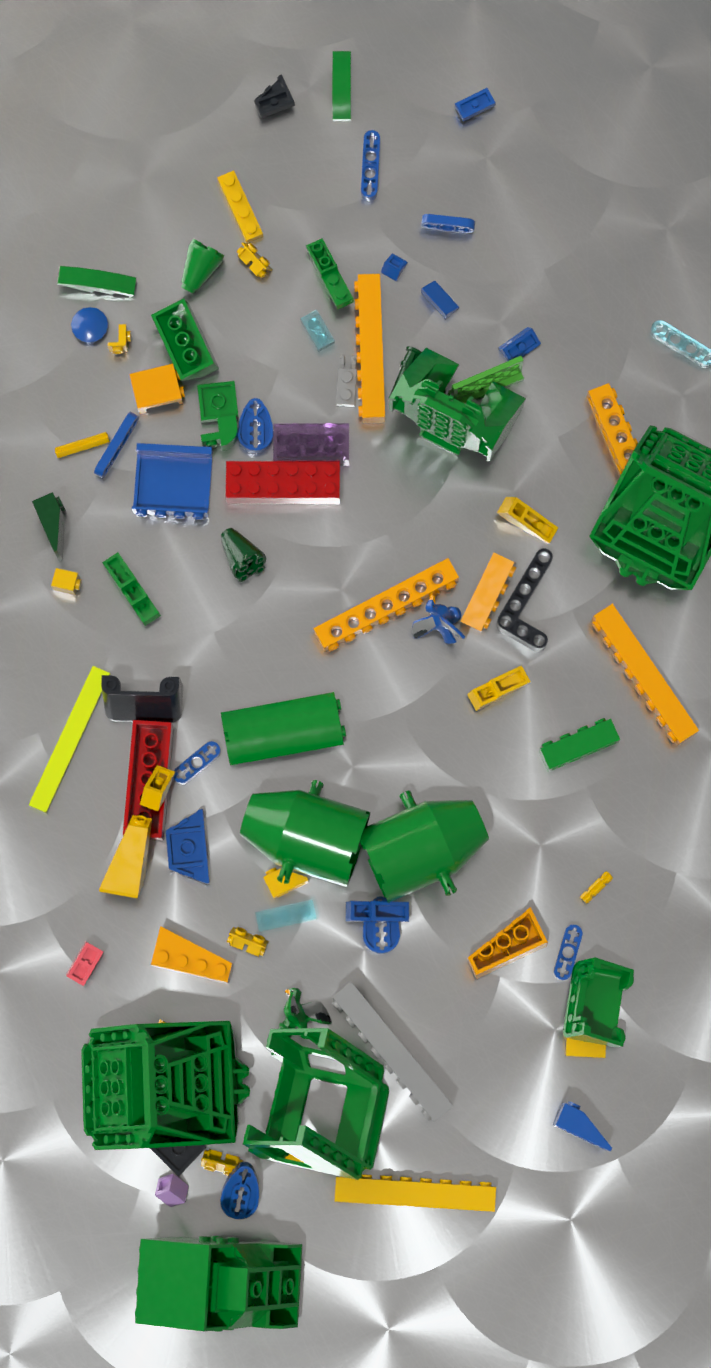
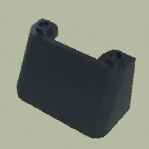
M102 675L101 687L105 714L111 721L133 722V720L174 723L180 720L183 706V684L180 677H166L160 682L159 692L121 691V682L116 676Z

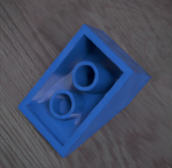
M569 1101L567 1104L562 1103L553 1126L611 1152L612 1147L586 1114L579 1110L581 1106Z

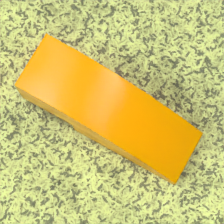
M521 665L471 690L467 695L475 710L478 711L524 687L531 681Z

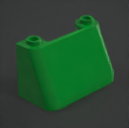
M596 957L576 962L572 970L563 1028L564 1036L574 1040L616 1048L623 1047L626 1035L624 1030L617 1026L622 992L633 985L634 970Z

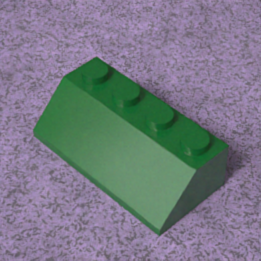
M184 298L151 315L181 381L201 378L219 369L190 304Z

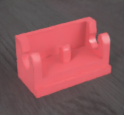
M85 941L66 976L84 986L102 956L103 951Z

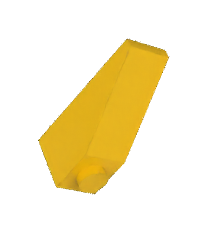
M505 497L497 511V514L511 524L550 544L558 529L556 525L517 497Z

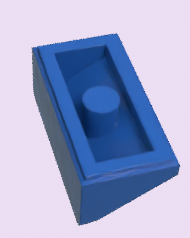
M436 281L429 283L421 289L423 296L444 319H447L459 309V306Z
M527 327L498 348L507 361L519 356H525L539 346L541 342L533 328Z

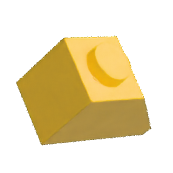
M157 765L144 786L140 805L159 811L166 798L175 771Z
M276 867L265 872L266 876L263 877L274 900L309 883L306 876L293 872L288 884H284L285 876L281 883L277 880L281 868L277 870Z

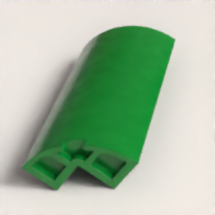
M331 692L221 712L230 765L344 745L343 737H346L345 726L340 724L338 711L341 710L340 699H336L335 693Z

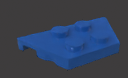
M199 809L188 818L186 817L177 825L166 830L168 864L171 871L205 884H210L203 809Z

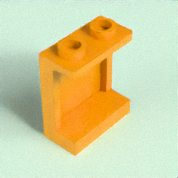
M173 364L129 374L139 414L147 413L146 409L179 402V404H183L182 398L185 397L183 386L179 387L178 385L180 377Z

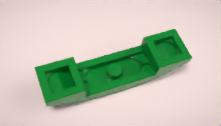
M333 51V121H351V51Z

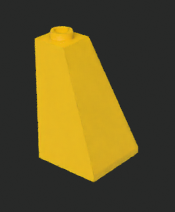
M141 815L132 816L108 866L99 892L138 899L146 877L151 818Z

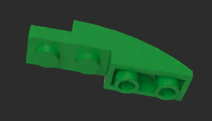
M323 238L306 245V249L323 286L337 310L354 303V298L344 282Z

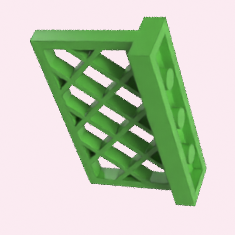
M519 356L452 385V389L448 391V394L466 404L470 396L474 397L472 402L484 398L492 382L507 388L524 381L521 373L524 360L522 356Z

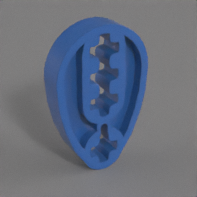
M253 398L249 400L240 416L238 439L240 445L246 451L261 453L267 450L273 442V424L263 402L258 398ZM254 404H257L258 407H261L257 409L256 416H254L253 408H250L254 407ZM254 422H258V425H261L257 427L258 434H261L257 437L258 443H261L258 444L257 448H254L253 444H251L254 443V437L251 435L254 434V428L251 426L254 425Z
M378 896V897L374 898V900H373V901H378V900L387 901V899H386L385 897H382V896ZM364 922L363 940L371 951L385 954L397 946L400 939L398 922H383L387 924V926L383 927V932L387 933V936L384 937V942L388 944L384 947V950H380V947L376 946V943L380 942V938L376 937V933H379V927H376L375 924L379 922Z
M241 1162L232 1170L221 1192V1208L227 1216L233 1219L248 1218L254 1214L258 1207L259 1183L257 1174L249 1162ZM244 1169H248L245 1179L242 1180V1172ZM240 1187H243L244 1191L242 1192L239 1212H235L239 1196L238 1190H240Z

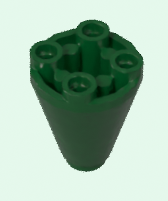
M228 528L222 532L221 541L232 574L239 582L247 580L248 577L255 573L259 574L264 571V564L267 559L264 552L233 528Z

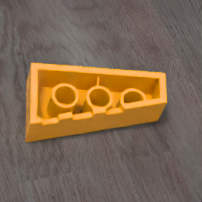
M493 553L460 622L479 631L488 628L492 620L489 617L492 611L496 612L500 604L497 600L500 594L504 595L508 587L506 582L509 577H513L516 571V562Z
M531 907L468 957V963L476 979L547 947L548 941Z
M160 926L151 962L152 966L229 983L233 963Z

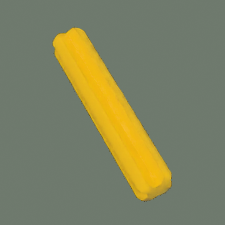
M103 432L56 447L55 454L57 458H61L109 443L108 434Z

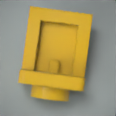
M119 324L118 342L107 343L109 352L113 354L128 352V342H131V331H128L126 324Z

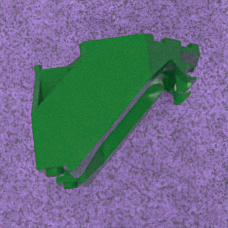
M425 348L399 379L389 397V410L393 412L395 409L416 422V425L421 428L419 436L455 455H459L462 448H466L483 454L487 457V461H491L495 452L508 437L523 409L526 398L492 382L480 405L472 402L474 400L472 396L464 404L454 399V396L446 395L447 387L459 364Z

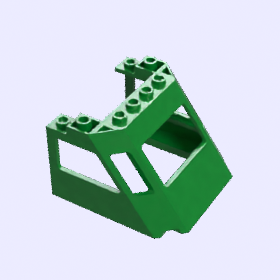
M329 1028L270 1029L266 1048L272 1052L271 1056L282 1062L265 1133L252 1125H247L243 1145L249 1148L248 1151L262 1159L359 1180L365 1169L371 1170L374 1167L390 1092L389 1087L382 1081L384 1074L383 1065ZM304 1035V1037L318 1045L317 1047L321 1050L304 1047L288 1036ZM308 1054L339 1061L344 1065L346 1074L311 1068ZM313 1079L347 1087L335 1143L308 1126L301 1125L310 1083ZM289 1154H291L303 1162H298L285 1158Z

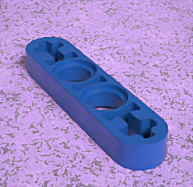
M375 130L367 131L363 142L361 196L367 201L374 200L378 193L380 135ZM371 136L375 139L373 147H370L369 139ZM369 153H374L376 155V159L373 161L367 160L366 155ZM373 170L375 176L367 178L365 176L366 171ZM368 183L371 184V191H373L371 195H368L366 192L368 190Z
M131 411L127 414L99 460L94 474L101 478L106 476L137 425L138 415Z

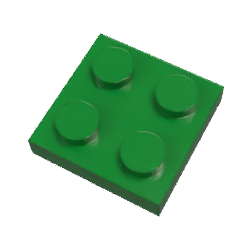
M235 381L197 385L202 423L217 421V417L236 415V419H239Z

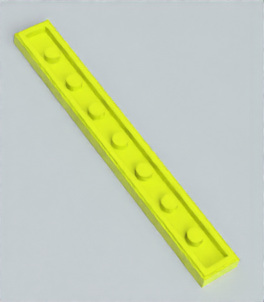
M92 666L30 800L29 806L45 813L48 812L102 695V675H111L109 672Z

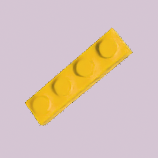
M233 170L217 177L246 243L263 237V232L235 171Z

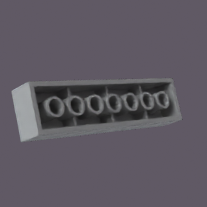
M352 982L348 983L333 996L335 1000L333 1005L340 1013L344 1011L347 1015L345 1020L352 1028L356 1026L359 1029L358 1035L363 1042H369L373 1046L370 1050L377 1059L382 1057L386 1062L383 1064L390 1074L393 1072L398 1077L396 1082L403 1090L407 1088L410 1091L409 1098L414 1104H420L424 1108L421 1112L428 1121L431 1119L433 1121L438 1120L453 1107L447 1097Z

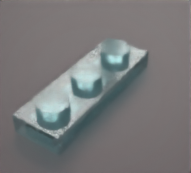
M313 900L255 912L259 932L317 920Z

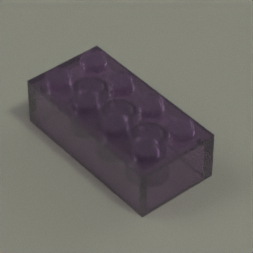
M349 423L273 424V461H340V466H349Z

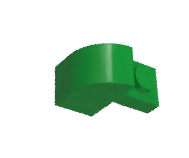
M236 415L217 417L219 432L201 434L202 446L216 448L221 444L222 451L232 448L238 439Z

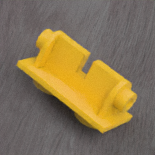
M241 243L244 248L240 247L237 250L238 257L246 265L251 261L253 262L249 269L257 277L262 279L266 275V270H273L269 266L270 262L264 256L261 257L257 253L258 249L252 243Z
M233 927L227 939L230 946L243 950L245 944L248 945L246 952L258 957L259 955H264L265 948L269 943L263 936L250 934L241 927Z
M209 1149L204 1150L201 1167L212 1172L215 1170L229 1176L232 1170L243 1160L238 1156L227 1153L225 1160H221L223 1152Z

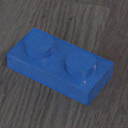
M485 88L455 103V108L464 122L494 107L496 102L488 88Z

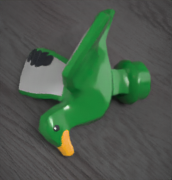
M291 988L285 990V993L290 996L284 1006L285 1020L279 1024L278 1029H295L296 1026L298 1028H307V1022L310 1020L327 1025L332 1023L327 1009L321 1002L301 1004L302 992L300 989ZM300 1035L301 1038L307 1039L304 1035Z

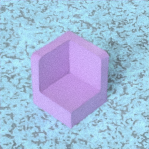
M170 1174L158 1178L155 1196L169 1207L185 1203L188 1185L176 1175Z

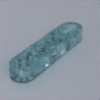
M658 320L652 324L650 331L655 339L701 367H711V349L664 321ZM661 326L663 328V332L660 331L659 333H657L656 328H659ZM670 331V333L668 334L667 339L664 338L665 335L667 334V332ZM677 335L680 338V342L674 344L671 342L670 337ZM694 345L696 352L688 353L686 347ZM701 350V351H702V352H701V355L699 356V358H697L696 356L698 355L699 351ZM707 355H709V356H710V360H708L707 362H705V361H704V357H706Z

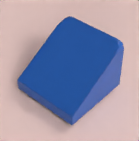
M392 253L384 262L381 273L396 281L408 262Z

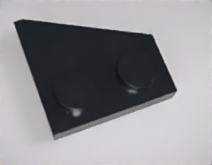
M282 74L277 77V81L272 86L269 85L254 100L261 119L295 106V102Z

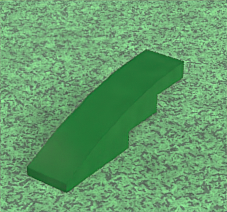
M69 266L59 267L57 285L91 293L98 291L110 295L117 293L129 297L134 295L136 277Z
M118 552L102 562L145 626L161 616Z

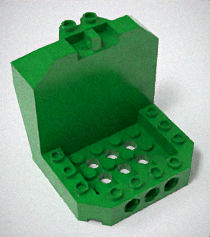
M650 425L634 449L589 535L603 555L615 560L619 573L622 576L629 577L632 574L635 575L636 582L641 586L659 583L672 590H692L711 556V449L671 428L664 427L663 431H657L656 426Z
M230 1021L130 1024L93 1028L90 1030L89 1037L91 1039L81 1049L83 1126L86 1135L92 1136L94 1140L92 1146L95 1150L143 1149L236 1142L239 1124L238 1106L250 1095L249 1086L243 1083V1079L249 1075V1067L236 1057V1044Z

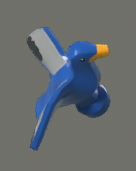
M431 595L425 607L426 611L431 613V615L413 622L412 633L414 638L417 639L425 636L432 630H438L442 634L445 643L454 644L457 642L453 634L464 639L463 633L453 625L461 619L460 609L452 606L447 608L445 605L436 604L435 596Z

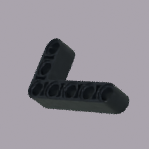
M546 548L538 550L497 620V628L500 632L535 652H541L546 648L548 638L545 633L522 621L519 617L551 565L553 554ZM545 555L549 561L543 563L539 560V556ZM531 571H536L539 574V577L535 579L531 578L529 573ZM527 587L530 593L524 595L519 589ZM517 603L520 609L514 611L510 608V605ZM508 619L511 625L504 627L500 621ZM523 628L527 631V635L519 636L517 630ZM541 638L544 644L537 646L534 644V639Z

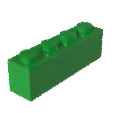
M602 718L594 722L595 725L590 728L586 725L577 729L578 733L573 735L567 733L560 736V740L553 743L551 740L542 744L539 753L547 771H553L619 743L620 737L612 720Z

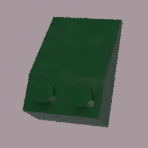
M51 492L33 500L32 503L51 547L60 561L63 559L65 517L63 513L66 510L60 497H55L54 493Z

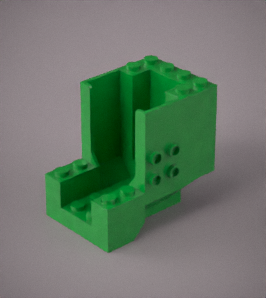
M222 1236L146 1238L140 1240L135 1324L203 1332H222L223 1330L246 1327L265 1329L298 1327L302 1244L272 1241L239 1242L238 1237L222 1238Z

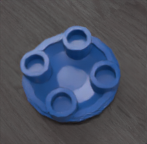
M93 307L79 310L74 315L71 323L72 332L75 337L87 344H93L103 338L109 328L105 314Z

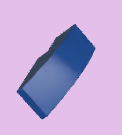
M348 901L346 902V922H409V902Z

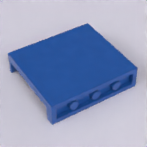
M137 443L133 514L139 517H147V514L158 518H165L166 515L174 516L177 519H184L185 516L193 517L196 520H203L204 517L209 518L213 463L212 447Z

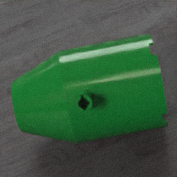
M317 780L311 782L309 792L289 790L252 794L243 817L240 835L275 865L281 866L277 877L279 882L282 883L285 876L284 884H288L294 870L344 887L348 886L347 884L350 882L361 849L359 842L364 827L368 826L371 812L321 797L320 793L324 784L319 781L316 787Z
M405 791L407 798L404 792H402L399 797L406 809L364 827L360 839L363 850L366 849L370 857L368 862L384 897L387 898V903L438 881L441 883L445 895L450 896V889L453 894L457 892L451 875L456 874L489 840L478 809L472 800L424 801L416 804L411 791Z

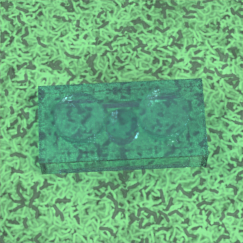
M317 310L300 318L318 352L335 344V340Z

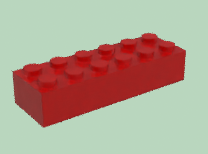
M226 461L227 504H340V461Z
M133 720L123 835L132 816L141 815L152 819L150 840L164 841L168 793L159 811L142 806L140 802L144 786L156 766L159 765L170 770L174 728L170 722Z

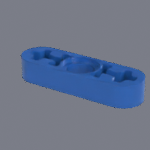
M424 214L422 215L421 226L433 230L473 233L475 221L470 218Z
M213 741L207 742L175 768V775L173 777L175 781L179 784L188 783L220 756V746ZM208 747H216V754H209L207 756L209 760L206 762L200 753L203 752L206 755L209 752ZM194 758L202 759V766L194 768L191 764ZM188 764L190 769L194 771V773L191 774L190 771H188L185 774L186 779H178V772H185L187 770V767L185 766Z
M577 925L568 926L563 935L553 971L554 976L561 981L567 980L572 974L583 935L582 929ZM573 928L579 934L578 937L576 936L573 939V943H577L576 947L569 943L565 944V940L570 941L571 935L568 934V931H572ZM565 947L573 949L574 954L571 958L563 956L562 951ZM560 958L563 961L571 962V966L566 964L565 970L568 971V974H564L563 977L560 976V972H557V969H561L563 966V962H559Z

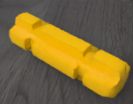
M604 872L600 876L601 878H598L587 889L588 891H585L580 896L583 902L589 903L593 899L592 897H595L606 886L605 884H608L613 879L609 872Z

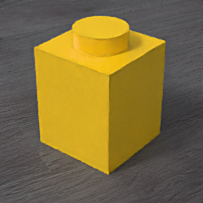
M56 568L51 587L55 591L76 595L77 590L81 588L82 579H80L79 574L76 572Z

